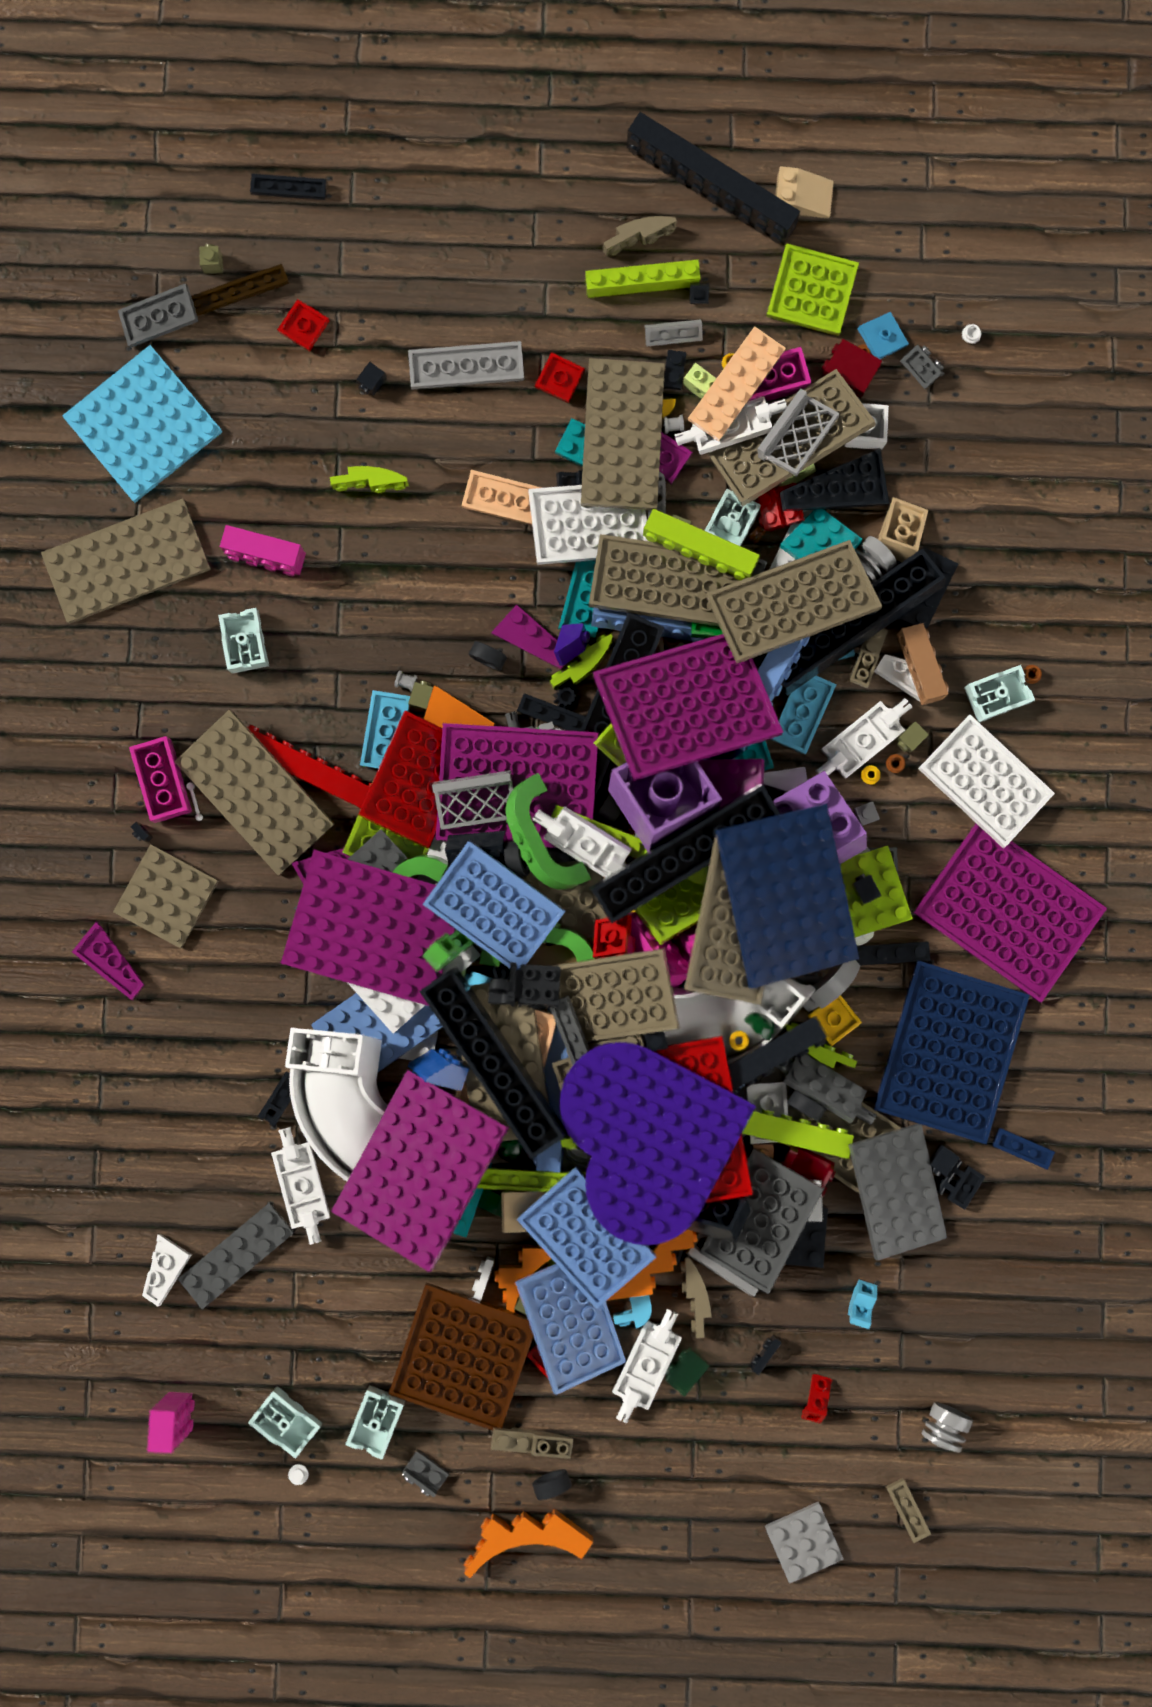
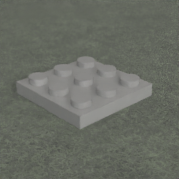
M819 1502L765 1525V1529L789 1584L844 1560Z

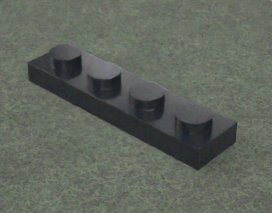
M251 174V195L326 200V179Z
M525 693L517 709V712L545 723L552 722L555 727L565 731H581L586 718Z
M929 941L857 946L859 959L856 961L860 966L917 962V960L930 961Z

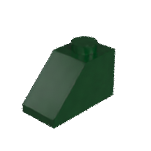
M483 1189L478 1206L494 1215L502 1217V1193L492 1189Z

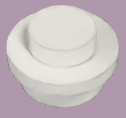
M967 325L962 331V337L967 343H976L981 338V330L977 325Z
M302 1464L292 1466L288 1473L289 1480L295 1485L305 1483L308 1478L307 1468Z

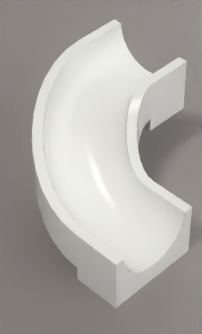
M789 978L765 985L761 1005L674 987L672 989L680 1028L664 1031L667 1045L723 1036L728 1064H731L767 1044L779 1034L796 1016L816 989L811 985H803ZM758 1012L766 1015L773 1021L774 1032L770 1040H764L760 1034L755 1033L744 1021V1018L749 1013ZM743 1031L748 1035L749 1045L746 1049L737 1051L730 1046L729 1038L733 1032ZM742 1037L735 1039L736 1044L743 1042Z
M291 1028L285 1068H290V1095L295 1117L305 1138L317 1155L331 1170L345 1181H348L388 1107L377 1089V1073L382 1040L358 1034Z

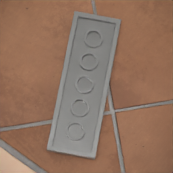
M521 341L408 350L411 389L524 381Z

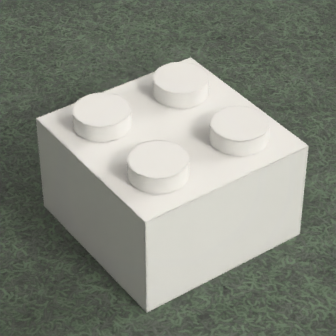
M862 403L875 420L876 426L846 443L845 447L881 448L882 450L887 443L889 405Z

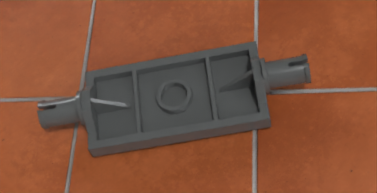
M805 1054L798 1058L796 1055L793 1062L782 1068L779 1065L776 1066V1068L784 1072L785 1078L783 1082L847 1122L851 1123L855 1116L868 1123V1125H871L875 1120L876 1114L862 1107L861 1104L867 1091L811 1056Z

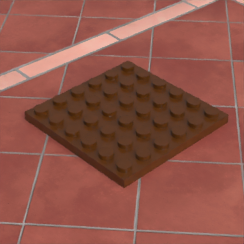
M426 1282L388 1395L492 1431L493 1428H502L533 1338L528 1318Z

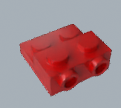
M791 483L780 488H772L755 500L756 503L761 505L759 510L762 517L759 518V523L764 530L772 532L805 520L803 510L784 512L782 510L780 492L797 485V483Z
M627 914L614 923L609 922L608 918L595 920L593 958L598 959L635 953V937L631 935V915Z

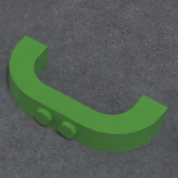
M537 773L518 784L510 793L506 804L507 823L513 840L517 843L521 856L526 861L533 875L551 888L571 889L591 878L583 862L571 867H563L556 864L549 856L529 813L532 799L547 791L540 774Z
M420 855L404 861L394 869L393 873L410 878L413 875L420 874L439 882L449 869V863L438 856Z
M556 923L543 941L568 947L575 954L577 962L595 959L593 958L592 943L581 933L561 927L560 923ZM482 949L480 964L496 967L503 965L502 962Z
M458 930L450 936L446 933L429 947L424 953L423 958L438 972L475 943Z

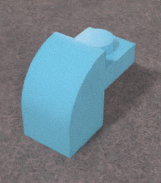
M858 1280L848 1309L851 1324L869 1329L872 1308L877 1300V1285Z
M649 1295L630 1297L632 1309L613 1313L615 1325L627 1326L631 1324V1321H635L636 1328L643 1326L649 1320L652 1311Z

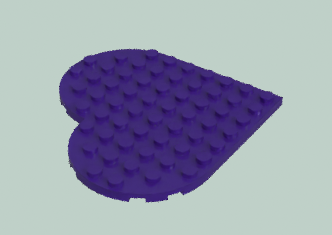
M630 1042L602 1044L583 1054L568 1071L560 1095L561 1116L569 1136L579 1148L592 1156L586 1172L585 1188L588 1204L594 1217L613 1236L625 1242L638 1245H654L669 1241L679 1236L691 1226L699 1215L756 1107L755 1104L642 1045Z

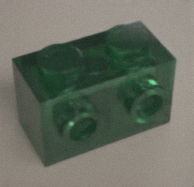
M691 1347L688 1350L684 1349L678 1356L679 1361L676 1365L672 1364L665 1373L667 1375L665 1377L666 1382L684 1397L710 1366L709 1362Z

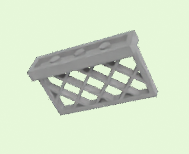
M800 388L757 448L758 458L763 461L767 459L797 476L839 418L840 413L807 396V392ZM809 403L815 406L816 411L805 414L804 408ZM829 414L833 416L830 421L821 423L820 415ZM817 416L819 423L808 426L806 418ZM804 419L805 426L794 429V422ZM820 428L821 434L811 438L809 430ZM807 431L808 438L797 441L796 433ZM793 434L795 441L784 444V436ZM809 443L810 449L800 453L798 445ZM796 446L797 454L786 456L785 448ZM783 449V457L775 458L771 455L774 450ZM799 458L800 463L795 469L788 465V460Z
M511 770L434 782L432 788L433 793H435L441 830L507 820L506 815L499 810L505 802L507 803V799L513 790ZM508 784L509 794L504 798L496 790L500 785ZM481 788H487L492 792L486 801L477 795ZM461 791H467L473 795L467 804L458 798ZM440 794H448L454 798L448 807L441 802ZM493 794L503 800L498 809L488 803ZM474 797L484 803L478 812L469 806ZM455 800L465 806L459 815L450 809ZM485 805L495 811L490 818L480 814ZM466 808L476 814L473 820L467 821L461 817ZM447 811L457 817L453 823H444L443 816Z
M698 1233L697 1242H694L695 1248L687 1249L685 1254L746 1294L754 1297L758 1291L756 1286L700 1253L701 1248L697 1246L700 1238L707 1237L708 1235Z

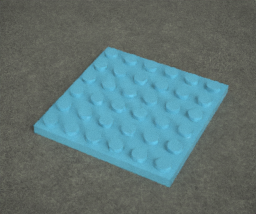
M151 345L62 415L134 503L222 433L219 426Z

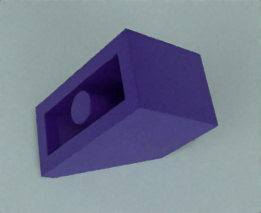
M584 623L562 625L554 650L560 666L565 665L586 650L587 643L590 641L589 631H586Z

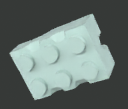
M726 489L704 531L741 546L756 519L761 505L751 501L742 506L734 493Z
M257 608L247 609L240 612V614L227 613L218 615L227 670L233 674L269 666Z
M1021 665L980 679L964 687L979 723L1035 701L1032 691L1024 684L1026 682L1025 674Z
M369 1385L346 1445L354 1449L363 1450L364 1448L372 1456L382 1460L406 1400L388 1395V1392Z
M276 1386L248 1422L269 1441L282 1447L295 1459L322 1425L321 1421L312 1414L307 1413L299 1403L290 1399L288 1394L278 1386Z

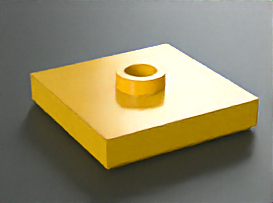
M841 995L822 1009L817 1007L807 1015L809 1019L814 1016L819 1018L829 1036L825 1039L830 1046L836 1044L862 1023Z

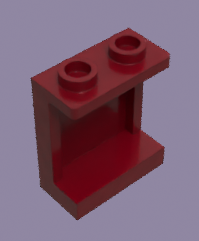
M842 339L840 344L836 343L833 347L831 360L826 359L822 366V370H824L822 377L837 369L849 387L856 391L855 395L861 399L879 369L882 360Z
M790 1145L781 1164L809 1180H821V1187L824 1188L822 1198L828 1188L826 1187L827 1182H831L836 1173L834 1162L808 1149Z

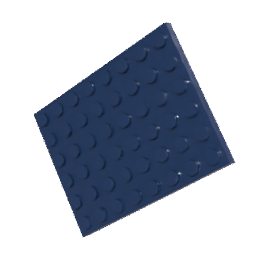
M827 803L715 831L750 989L859 959Z
M917 960L873 1109L987 1145L1030 995Z

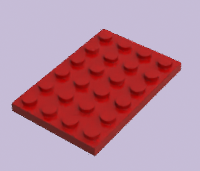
M406 710L403 712L358 816L425 848L430 847L437 826V805L432 784L439 781L442 728Z

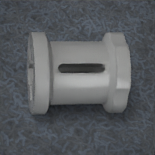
M679 415L676 418L663 417L665 434H668L670 431L684 432L683 415Z
M399 670L394 686L397 688L399 686L407 688L412 692L418 676L415 675L413 677L403 674Z

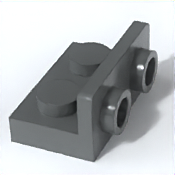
M917 344L900 361L921 386L926 389L938 377L945 374L942 371L944 367L937 359L934 361L930 357L932 353L925 345L922 347Z
M417 1450L402 1474L408 1483L412 1485L415 1483L419 1486L423 1494L435 1497L450 1472Z

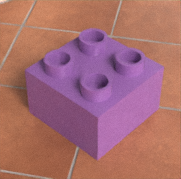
M697 761L635 781L628 764L625 763L612 770L608 789L647 852L718 810L722 800Z
M825 771L773 800L780 814L827 803L840 864L867 849L866 831Z

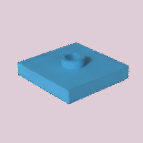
M891 312L858 327V331L871 354L879 359L897 352L909 344Z

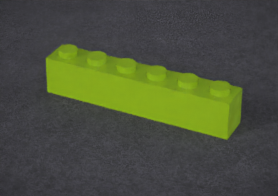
M699 260L585 271L587 298L690 288V283H700Z
M656 509L652 510L643 529V536L648 541L663 544L669 550L674 549L687 558H695L703 565H711L721 573L727 572L734 575L740 581L752 576L760 556L755 552Z
M754 1109L742 1132L743 1134L847 1159L850 1156L849 1144H852L854 1138L845 1129L837 1128L836 1131L829 1130V1125L820 1123L816 1127L811 1125V1121L800 1119L799 1122L792 1121V1116L783 1114L779 1118L773 1116L774 1112L763 1109L762 1113L755 1112Z

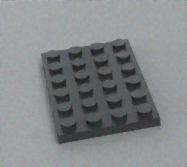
M914 1124L849 1144L875 1260H881L947 1238L922 1124Z
M753 1149L747 1160L753 1195L743 1196L747 1198L751 1211L736 1244L708 1236L700 1253L769 1294L824 1188L759 1150Z

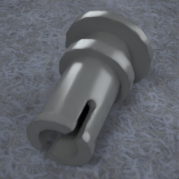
M823 972V976H818L817 973L815 975L797 976L796 982L813 986L826 974Z

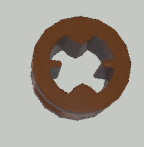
M760 526L748 537L749 540L754 541L753 544L755 545L766 533L765 530L762 531L760 529Z

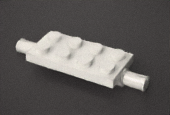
M765 397L748 401L720 441H717L692 423L693 427H691V430L675 434L677 445L680 446L691 441L697 442L699 453L702 455L767 434L772 429L770 418H772V415L784 412L787 404L785 399L768 404Z
M905 698L893 709H888L881 701L821 749L828 758V761L815 770L817 775L823 771L829 775L834 770H838L846 779L905 731L899 720L903 714L912 709V705L909 703L903 708L908 703V700Z
M565 806L557 818L553 819L539 809L532 819L547 828V833L543 839L576 860L583 862L584 865L606 878L626 866L624 860L631 851L630 847Z
M291 1127L278 1130L283 1148L271 1154L291 1228L301 1226L306 1228L309 1245L321 1242L317 1227L318 1221L328 1219L331 1216L312 1147L308 1142L299 1145L295 1144Z
M667 1309L661 1324L657 1325L648 1320L643 1325L612 1393L623 1399V1405L616 1416L618 1420L621 1421L623 1418V1422L628 1423L634 1407L640 1406L647 1410L649 1409L682 1339V1336L671 1330L679 1315L674 1311L672 1313V1310Z

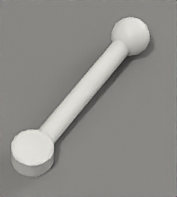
M189 782L186 787L190 790L196 811L195 818L197 821H201L203 816L200 814L193 789L195 785Z

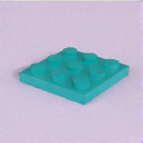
M818 509L813 510L781 543L780 548L797 560L848 540L851 541L854 549H856L862 543V538L825 510Z

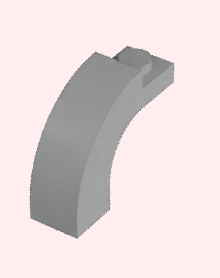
M854 960L832 966L828 973L812 986L816 990L803 1007L808 1012L817 1007L822 1009L838 998L855 979L860 968L858 962Z

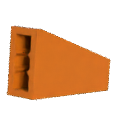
M433 687L424 720L442 729L443 723L495 726V723L439 687Z

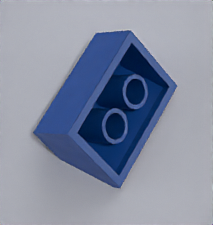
M440 1048V1050L431 1049L408 1064V1067L425 1082L462 1091L469 1070L468 1067L463 1065L464 1061L457 1059L456 1055L451 1054L450 1050Z

